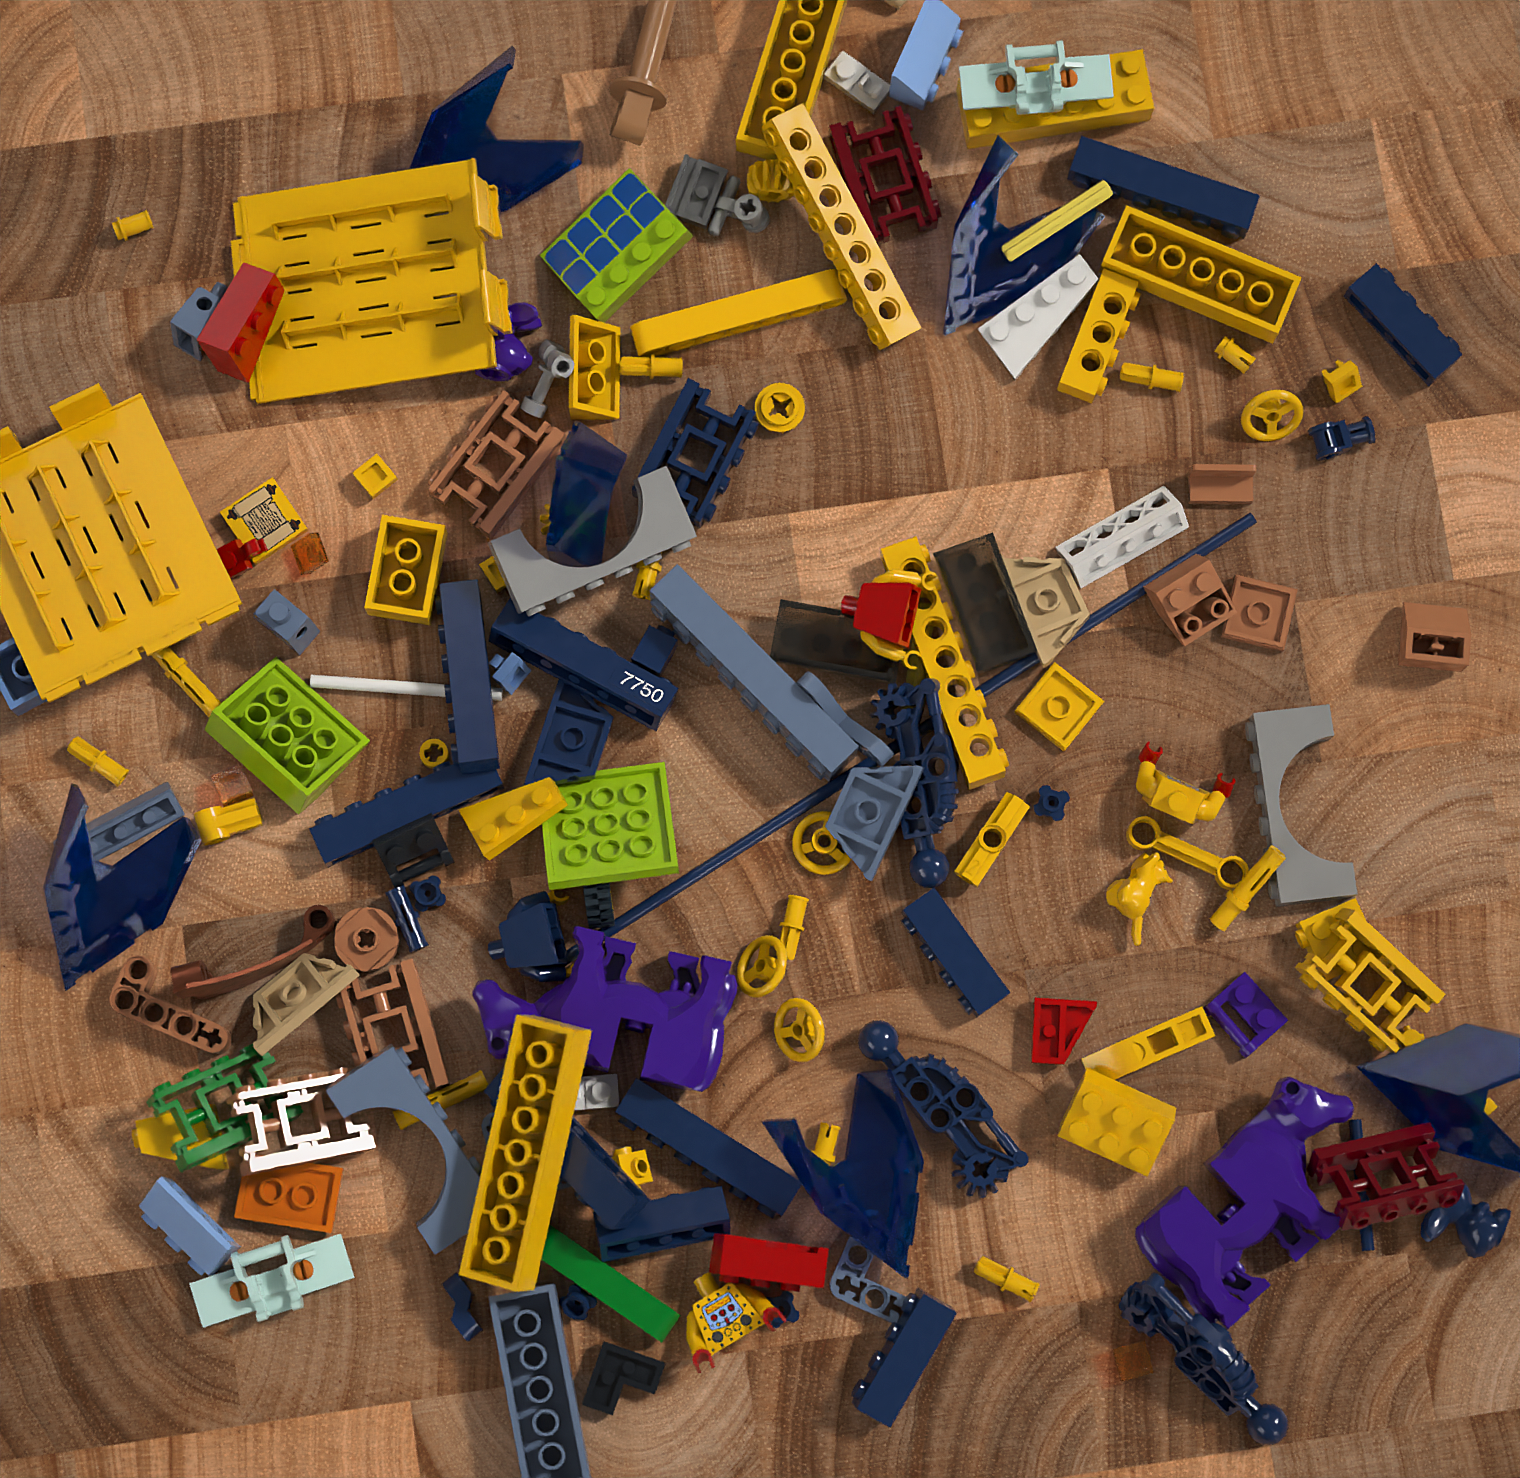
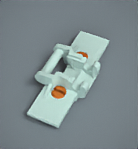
M1063 40L1056 41L1055 44L1025 47H1013L1010 44L1005 46L1006 62L959 66L963 110L1009 107V109L1016 108L1017 115L1061 112L1063 104H1066V102L1114 98L1109 54L1065 57ZM1056 57L1055 64L1050 65L1048 71L1026 73L1025 67L1015 66V60Z
M341 1234L293 1249L289 1236L285 1235L281 1237V1241L241 1254L238 1252L231 1253L234 1269L189 1284L202 1327L204 1328L254 1311L257 1313V1321L262 1322L268 1320L269 1316L291 1309L293 1311L304 1307L302 1295L355 1277ZM284 1253L286 1254L287 1264L277 1269L248 1277L245 1266Z

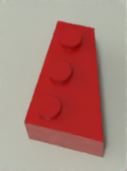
M243 262L198 336L197 342L218 372L249 383L285 291L274 273Z
M714 1233L709 1273L719 1274V1281L738 1284L739 1277L750 1279L751 1286L765 1288L770 1287V1282L781 1283L780 1290L800 1292L801 1286L824 1288L829 1248Z

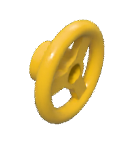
M1285 390L1265 391L1253 397L1244 407L1241 414L1242 428L1247 435L1259 441L1282 439L1290 435L1301 423L1303 405L1299 398L1291 392ZM1280 399L1285 400L1286 402L1281 404ZM1294 410L1291 421L1285 427L1277 430V423L1281 420L1282 416ZM1251 415L1263 418L1266 423V432L1259 431L1252 426L1250 421Z
M829 811L815 812L803 818L795 828L792 838V848L797 861L808 871L820 875L836 873L845 868L852 860L846 852L843 854L836 847L837 839H834L825 827L832 813ZM824 821L823 828H819L814 832L812 841L802 844L805 830L815 822ZM821 837H827L830 840V845L828 847H821L818 840ZM817 851L820 854H829L836 862L830 865H819L810 861L805 854Z
M770 935L761 936L753 940L743 951L737 966V981L740 989L747 996L754 998L763 997L772 992L783 979L787 966V952L784 944L778 938ZM770 945L775 948L777 959L769 956ZM759 949L758 958L754 962L753 967L747 971L752 955ZM755 978L766 982L765 985L759 988H753L749 985Z
M791 998L785 1001L777 1010L774 1019V1034L781 1051L788 1058L796 1062H808L814 1059L821 1051L825 1038L824 1024L818 1010L809 1001L802 998ZM792 1008H798L796 1021L790 1027H783L788 1011ZM792 1036L794 1039L800 1040L807 1052L800 1053L792 1049L786 1037Z

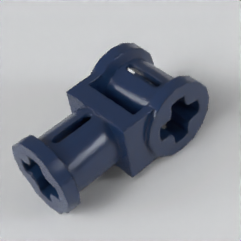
M1369 416L1362 417V420L1347 425L1345 420L1322 423L1308 429V434L1313 436L1316 446V461L1328 460L1349 452L1353 445L1364 442L1372 444L1376 441L1374 426Z

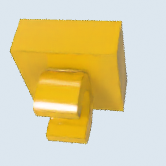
M1337 360L1335 362L1336 370L1328 373L1325 369L1322 370L1323 380L1327 385L1329 397L1336 404L1362 387L1358 367L1351 360L1345 364Z

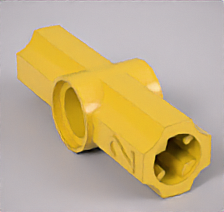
M1006 792L954 870V873L960 879L977 888L1030 806L1016 795ZM987 832L996 833L1000 838V845L997 847L987 846L984 843L983 835Z

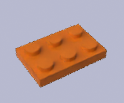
M255 1154V1157L265 1156V1155ZM309 1163L241 1176L234 1218L333 1234L344 1168Z

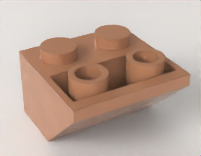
M1194 554L1143 587L1158 615L1183 646L1188 645L1238 613L1210 559L1198 554Z
M1403 602L1398 665L1462 672L1469 666L1471 629L1467 609Z

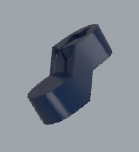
M455 1272L441 1284L455 1302L453 1315L450 1318L451 1322L466 1341L469 1342L482 1332L483 1328L469 1311L474 1293L462 1277Z

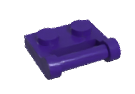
M1243 972L1203 1008L1206 1016L1209 1017L1211 1015L1240 1048L1238 1052L1244 1058L1252 1054L1288 1021L1246 972ZM1227 1002L1256 1036L1249 1040L1220 1006Z

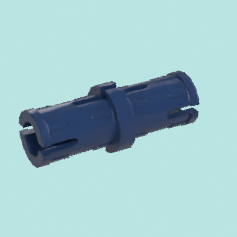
M403 885L385 894L388 896L396 917L394 923L396 927H400L409 952L412 953L429 946V944L426 942L418 921L420 915L418 911L414 912L406 893V888ZM401 906L404 907L408 920L413 929V933H411L410 928L403 914Z

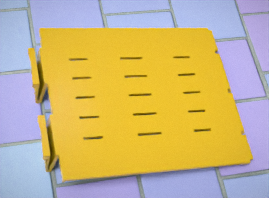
M475 158L238 197V202L233 203L236 236L241 237V239L231 241L234 277L244 262L274 273L285 290L249 381L251 400H256L257 404L497 367L494 336H498V330L504 335L512 334V323L508 309V284L505 279L498 280L496 276L487 271L485 242L488 241V235L494 240L503 239L498 212V187L494 184L488 185V182L478 176ZM449 212V214L426 217V216H428V215H434V214H440V213ZM381 223V225H375V226H369V227H363V228L352 229L353 227H360V226H366V225H372V224ZM307 235V237L284 240L285 238ZM444 240H452V241H448V242H442V243H436V244H429V243H432V242H438V241H444ZM382 250L384 251V252H379V253H373V254H367V255H361V256H354V255H357V254H363V253H369V252H376V251H382ZM307 262H309V264L298 265V266H292V267H286V266H288V265H294V264H301V263H307ZM454 267L453 269L440 270V271H434V272L431 271V270H437V269H443V268ZM386 278V279H384V280H377V281H371V282H365V283H359V284H357V282H361V281H367V280H374V279ZM311 289H312V291H308V292H302V293H296V294H289V293H292V292H298V291H304V290H311ZM457 294V296L434 299L435 297ZM389 305V307H382V308H376V309H370V310H363V311H360V310H359V309H365V308H372V307H378V306ZM314 317L312 319L291 322V320ZM453 322H460V323H458V324H452V325H445V326H439V327H437V325H441V324H447V323H453ZM389 332L392 333V334H388V335H381V336H375V337L362 338V337H364V336L377 335V334H383V333H389ZM317 344V346L294 349V347Z
M99 383L49 406L63 430L24 449L9 426L0 429V610L42 701L47 699L49 703L81 688L80 682L84 680L88 686L142 660L140 653L144 651L147 656H150L202 631L200 624L206 622L210 626L239 612V606L242 605V601L142 394L139 393L112 406L107 394ZM109 444H111L115 452V455L119 461V463L117 464L108 447ZM82 457H85L92 471V476H90ZM56 469H59L67 488L64 489ZM31 481L33 482L36 491L41 499L39 501L37 500V497L30 485ZM4 494L7 495L10 504L14 510V513L11 512L4 497ZM136 503H139L150 528L147 529ZM111 515L113 516L118 526V529L124 539L123 541L120 540L119 535L110 519ZM84 528L87 529L98 553H94L92 546L84 532ZM60 540L71 566H68L57 541ZM32 553H34L35 558H36V560H37V562H38V564H39V566H40V568H41V570H42V573H43V575H44V577H45V578H43V579H42V577H41V575H40V573H39V571H38V569H37V566H36V564H35V562H34V560H33V558H32V556H31ZM168 568H170L174 576V579L179 587L177 589L175 588L173 581L167 571ZM141 581H144V584L152 598V601H149L144 591V588L141 584ZM116 593L126 612L125 614L122 613L114 594ZM89 606H91V609L98 621V627L96 626L92 618V615L88 609ZM62 619L65 620L67 627L73 637V639L71 640L62 623Z

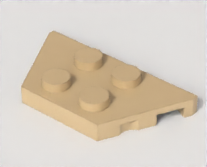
M1001 555L995 556L993 562L1041 665L1045 668L1089 619L1090 613L1063 558L1040 560L1036 557L1010 559L1004 558Z
M303 953L253 994V1007L255 1008L253 1027L257 1030V1041L253 1042L254 1049L263 1056L355 980L359 973L352 965L347 964L346 967L336 965L333 960L317 959L314 955Z

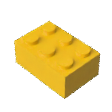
M382 515L364 606L368 615L431 625L435 596L437 595L448 536L445 525Z
M1086 1068L1060 1123L1057 1136L1148 1177L1175 1121L1176 1107Z

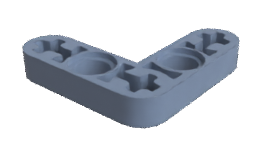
M806 671L796 682L859 746L858 751L881 767L894 755L881 739L846 715L826 686L814 674Z
M867 1210L861 1213L856 1220L831 1277L830 1291L836 1298L888 1322H898L899 1313L890 1309L889 1316H886L882 1312L889 1304L890 1295L896 1297L893 1304L902 1307L906 1296L864 1278L886 1227L885 1218L881 1213L875 1210ZM873 1215L877 1217L876 1223L880 1225V1229L878 1231L872 1230L868 1239L875 1241L871 1247L865 1241L855 1240L854 1237L856 1233L863 1236L866 1226L862 1224V1220L870 1219ZM855 1245H860L867 1251V1259L859 1265L853 1264L848 1257L849 1250ZM845 1276H849L851 1278L850 1284L857 1288L860 1286V1281L866 1283V1286L860 1293L859 1303L852 1300L856 1294L851 1291H845L844 1295L838 1293L839 1286L835 1285L837 1279L843 1280ZM871 1289H878L884 1296L883 1304L879 1308H870L865 1302V1295Z

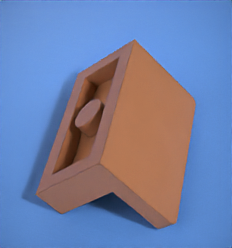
M1193 464L1188 472L1189 504H1252L1253 476L1256 473V465Z

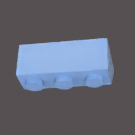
M941 0L924 1L891 77L889 97L922 111L927 101L933 103L939 89V85L935 84L939 74L943 76L946 74L951 58L947 57L951 47L957 48L963 31L959 29L961 18Z
M161 1176L139 1205L145 1212L141 1216L142 1219L154 1230L160 1227L168 1235L164 1240L176 1252L179 1253L183 1250L191 1258L188 1264L201 1276L205 1272L213 1276L231 1258V1253L237 1252L241 1247L171 1178Z

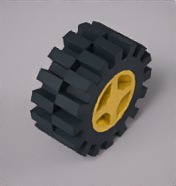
M610 882L583 886L589 929L615 926Z

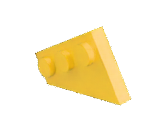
M548 777L458 810L482 854L490 861L564 809L568 804L556 783Z

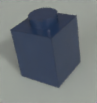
M649 625L631 657V661L640 664L653 675L661 677L678 646V640L674 638L675 633L661 625H658L657 628Z

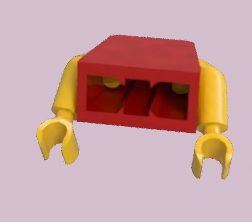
M892 569L874 577L871 583H863L860 588L859 597L845 595L841 602V613L854 616L853 628L860 630L861 639L876 654L895 662L901 660L904 667L914 670L917 667L908 664V656L910 654L922 656L915 650L903 651V647L909 648L921 591L930 593L936 589V587H928L925 584V577L936 578L937 575L935 572L929 571L919 576L917 572Z

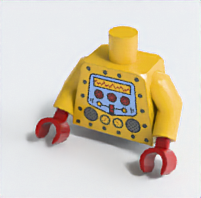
M1147 742L1138 756L1141 764L1138 771L1136 789L1143 795L1142 799L1149 806L1191 824L1198 823L1199 820L1209 822L1215 819L1225 798H1229L1236 782L1235 778L1230 783L1224 782L1222 780L1223 773H1219L1212 792L1205 791L1156 770L1155 765L1163 753V748L1159 746L1157 751L1154 752L1149 748L1150 742Z
M709 1272L697 1278L693 1283L703 1299L691 1305L693 1310L687 1315L686 1340L692 1353V1361L697 1373H701L699 1368L701 1362L709 1361L711 1367L714 1368L713 1354L761 1325L765 1324L772 1332L776 1331L771 1325L772 1320L779 1317L785 1323V1316L771 1304L762 1292L744 1283L735 1285L728 1283L719 1288Z

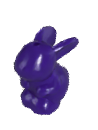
M516 302L508 306L512 323V334L504 335L498 330V336H494L497 367L475 370L476 375L492 381H508L512 376L521 374L532 365L533 357L527 352L525 345L514 335V332L532 331L542 327L541 320L538 318V311L533 305L525 302Z

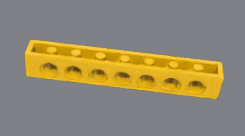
M802 103L771 118L762 126L765 142L770 148H773L777 155L781 172L788 176L793 186L796 200L804 206L808 214L809 225L814 232L818 233L823 242V251L826 257L833 261L838 271L839 282L850 293L853 299V308L863 318L872 343L877 345L881 351L921 329L804 104ZM789 139H794L798 143L799 150L792 148ZM804 167H808L813 171L814 179L806 175ZM819 195L827 198L829 207L824 206L820 202ZM834 223H838L842 226L844 231L843 235L837 233V231L834 228ZM849 251H853L857 255L858 263L851 260ZM864 279H868L872 283L873 291L865 287ZM879 306L887 311L888 319H884L880 315Z
M917 536L880 549V558L886 572L892 569L903 571L916 569L922 576L930 571L927 563L931 562L928 549L925 544H919ZM938 576L936 578L925 577V584L928 587H936V589L930 593L922 591L920 593V598L929 599L932 605L928 609H919L917 607L911 640L916 651L922 656V667L925 677L937 679L940 683L938 695L942 710V722L952 740L953 750L967 788L971 790L1004 778L1006 773L1005 767L1009 766V762L1004 749H998L994 741L998 734L993 720H986L983 708L987 706L981 689L975 691L971 679L975 678L972 664L970 660L964 661L960 650L964 649L959 631H952L949 623L950 620H953L950 607L947 602L942 603L938 592L942 591ZM930 626H935L943 631V635L933 639L927 636L925 630ZM946 655L954 660V664L951 667L943 668L938 665L937 659ZM952 685H960L965 689V694L961 697H953L948 693V688ZM964 714H971L976 718L977 722L971 727H966L959 722V718ZM976 743H981L987 747L988 752L984 756H975L970 751V747Z

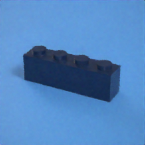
M1377 263L1349 286L1345 292L1344 297L1428 387L1449 370L1463 355L1459 351L1460 347L1457 342L1450 336H1445L1438 329L1436 320L1430 314H1424L1416 306L1415 298L1408 291H1402L1397 286L1392 273L1386 268L1381 269Z
M935 888L902 910L901 914L904 917L900 920L902 925L911 936L916 934L923 943L920 946L922 953L929 962L934 960L942 969L938 973L949 989L954 986L961 997L957 1000L968 1015L973 1013L978 1018L1010 994L1008 988Z
M722 1186L704 1187L698 1191L683 1194L674 1193L663 1198L650 1200L626 1229L611 1230L605 1228L596 1219L597 1214L593 1211L595 1233L602 1262L713 1240L714 1233L731 1235L730 1217Z
M918 1287L914 1294L910 1293L904 1300L901 1308L903 1311L898 1322L894 1321L889 1326L885 1334L887 1341L881 1351L877 1350L872 1355L868 1364L869 1372L864 1380H858L851 1394L853 1397L851 1402L856 1409L889 1428L894 1423L957 1314L950 1305Z

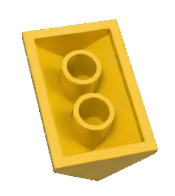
M578 315L570 316L569 356L574 360V369L569 376V414L571 420L619 419L621 327Z

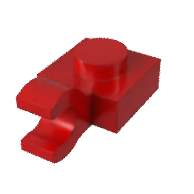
M235 539L216 549L230 579L253 569L250 559L268 551L263 539L258 541L252 539L242 544L241 539Z

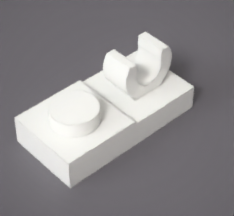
M844 51L838 55L824 73L826 81L873 114L889 95L890 85Z
M617 1074L581 1077L574 1111L615 1108L619 1106Z

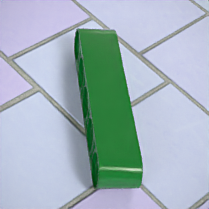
M549 1224L541 1260L663 1343L681 1315Z

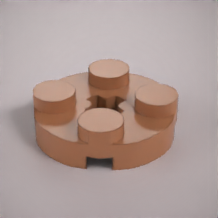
M361 907L349 911L340 919L335 930V951L339 958L346 965H352L355 970L365 973L380 970L387 966L395 957L400 944L398 928L387 913L376 908ZM363 931L366 934L373 932L375 934L372 939L374 945L372 947L367 945L363 948L360 947V933Z

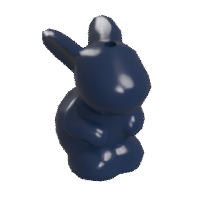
M1465 1184L1459 1201L1449 1208L1431 1209L1425 1215L1421 1224V1237L1426 1242H1431L1443 1233L1448 1224H1454L1467 1255L1472 1258L1485 1256L1487 1251L1499 1246L1509 1222L1511 1210L1500 1208L1492 1212L1489 1210L1490 1205L1487 1202L1482 1201L1478 1204H1473L1469 1187Z

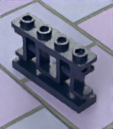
M688 378L637 478L660 469L668 453L671 454L667 467L680 473L675 486L682 502L688 504L686 511L690 521L694 523V526L701 528L704 521L708 523L711 521L717 508L713 503L718 493L721 495L725 493L731 480L727 475L732 465L738 467L745 453V450L741 449L746 438L750 440L753 438L759 422L755 421L756 411L752 409L749 411L740 404L733 418L706 406L711 396V390L701 388L700 383ZM696 398H698L699 401L695 407L696 412L708 418L703 430L701 431L687 424L682 434H678ZM740 420H743L744 422L727 456H723L727 443L714 437L719 425L722 424L735 431ZM689 437L716 449L705 473L678 461ZM712 475H715L716 477L699 511L696 512L695 509L699 500L697 497L685 492L692 479L707 486ZM633 485L632 496L638 499L635 485Z

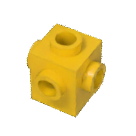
M631 1146L612 1151L613 1157L611 1158L640 1189V1185L653 1182L646 1150L632 1152Z

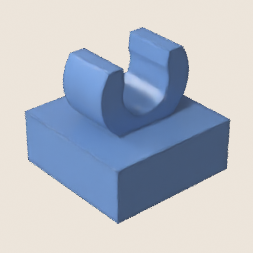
M513 652L506 660L499 654H496L489 662L496 671L492 677L501 688L511 695L532 671Z

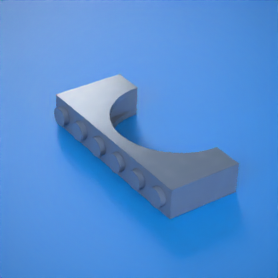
M391 1043L325 1088L343 1118L368 1108H395L419 1118L436 1135L445 1156V1179L440 1195L433 1207L423 1218L416 1222L417 1229L436 1255L468 1233L482 1167L475 1156L468 1159L462 1150L466 1143L455 1128L450 1132L444 1123L448 1116L437 1101L432 1105L426 1096L430 1089L420 1074L414 1077L407 1067L412 1062L402 1047L396 1050Z

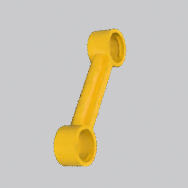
M1138 817L1127 828L1126 838L1133 848L1141 851L1154 848L1215 876L1218 885L1226 890H1234L1240 883L1230 884L1222 879L1220 869L1226 862H1235L1241 867L1242 879L1249 872L1248 865L1242 858L1228 856L1223 859L1160 831L1158 823L1150 817ZM1148 823L1153 827L1155 838L1150 844L1141 845L1135 841L1132 830L1136 824Z

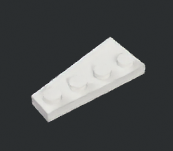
M1079 254L978 328L980 334L1015 381L1029 362L1041 351V348L1050 337L1057 332L1071 312L1078 307L1099 282V279Z

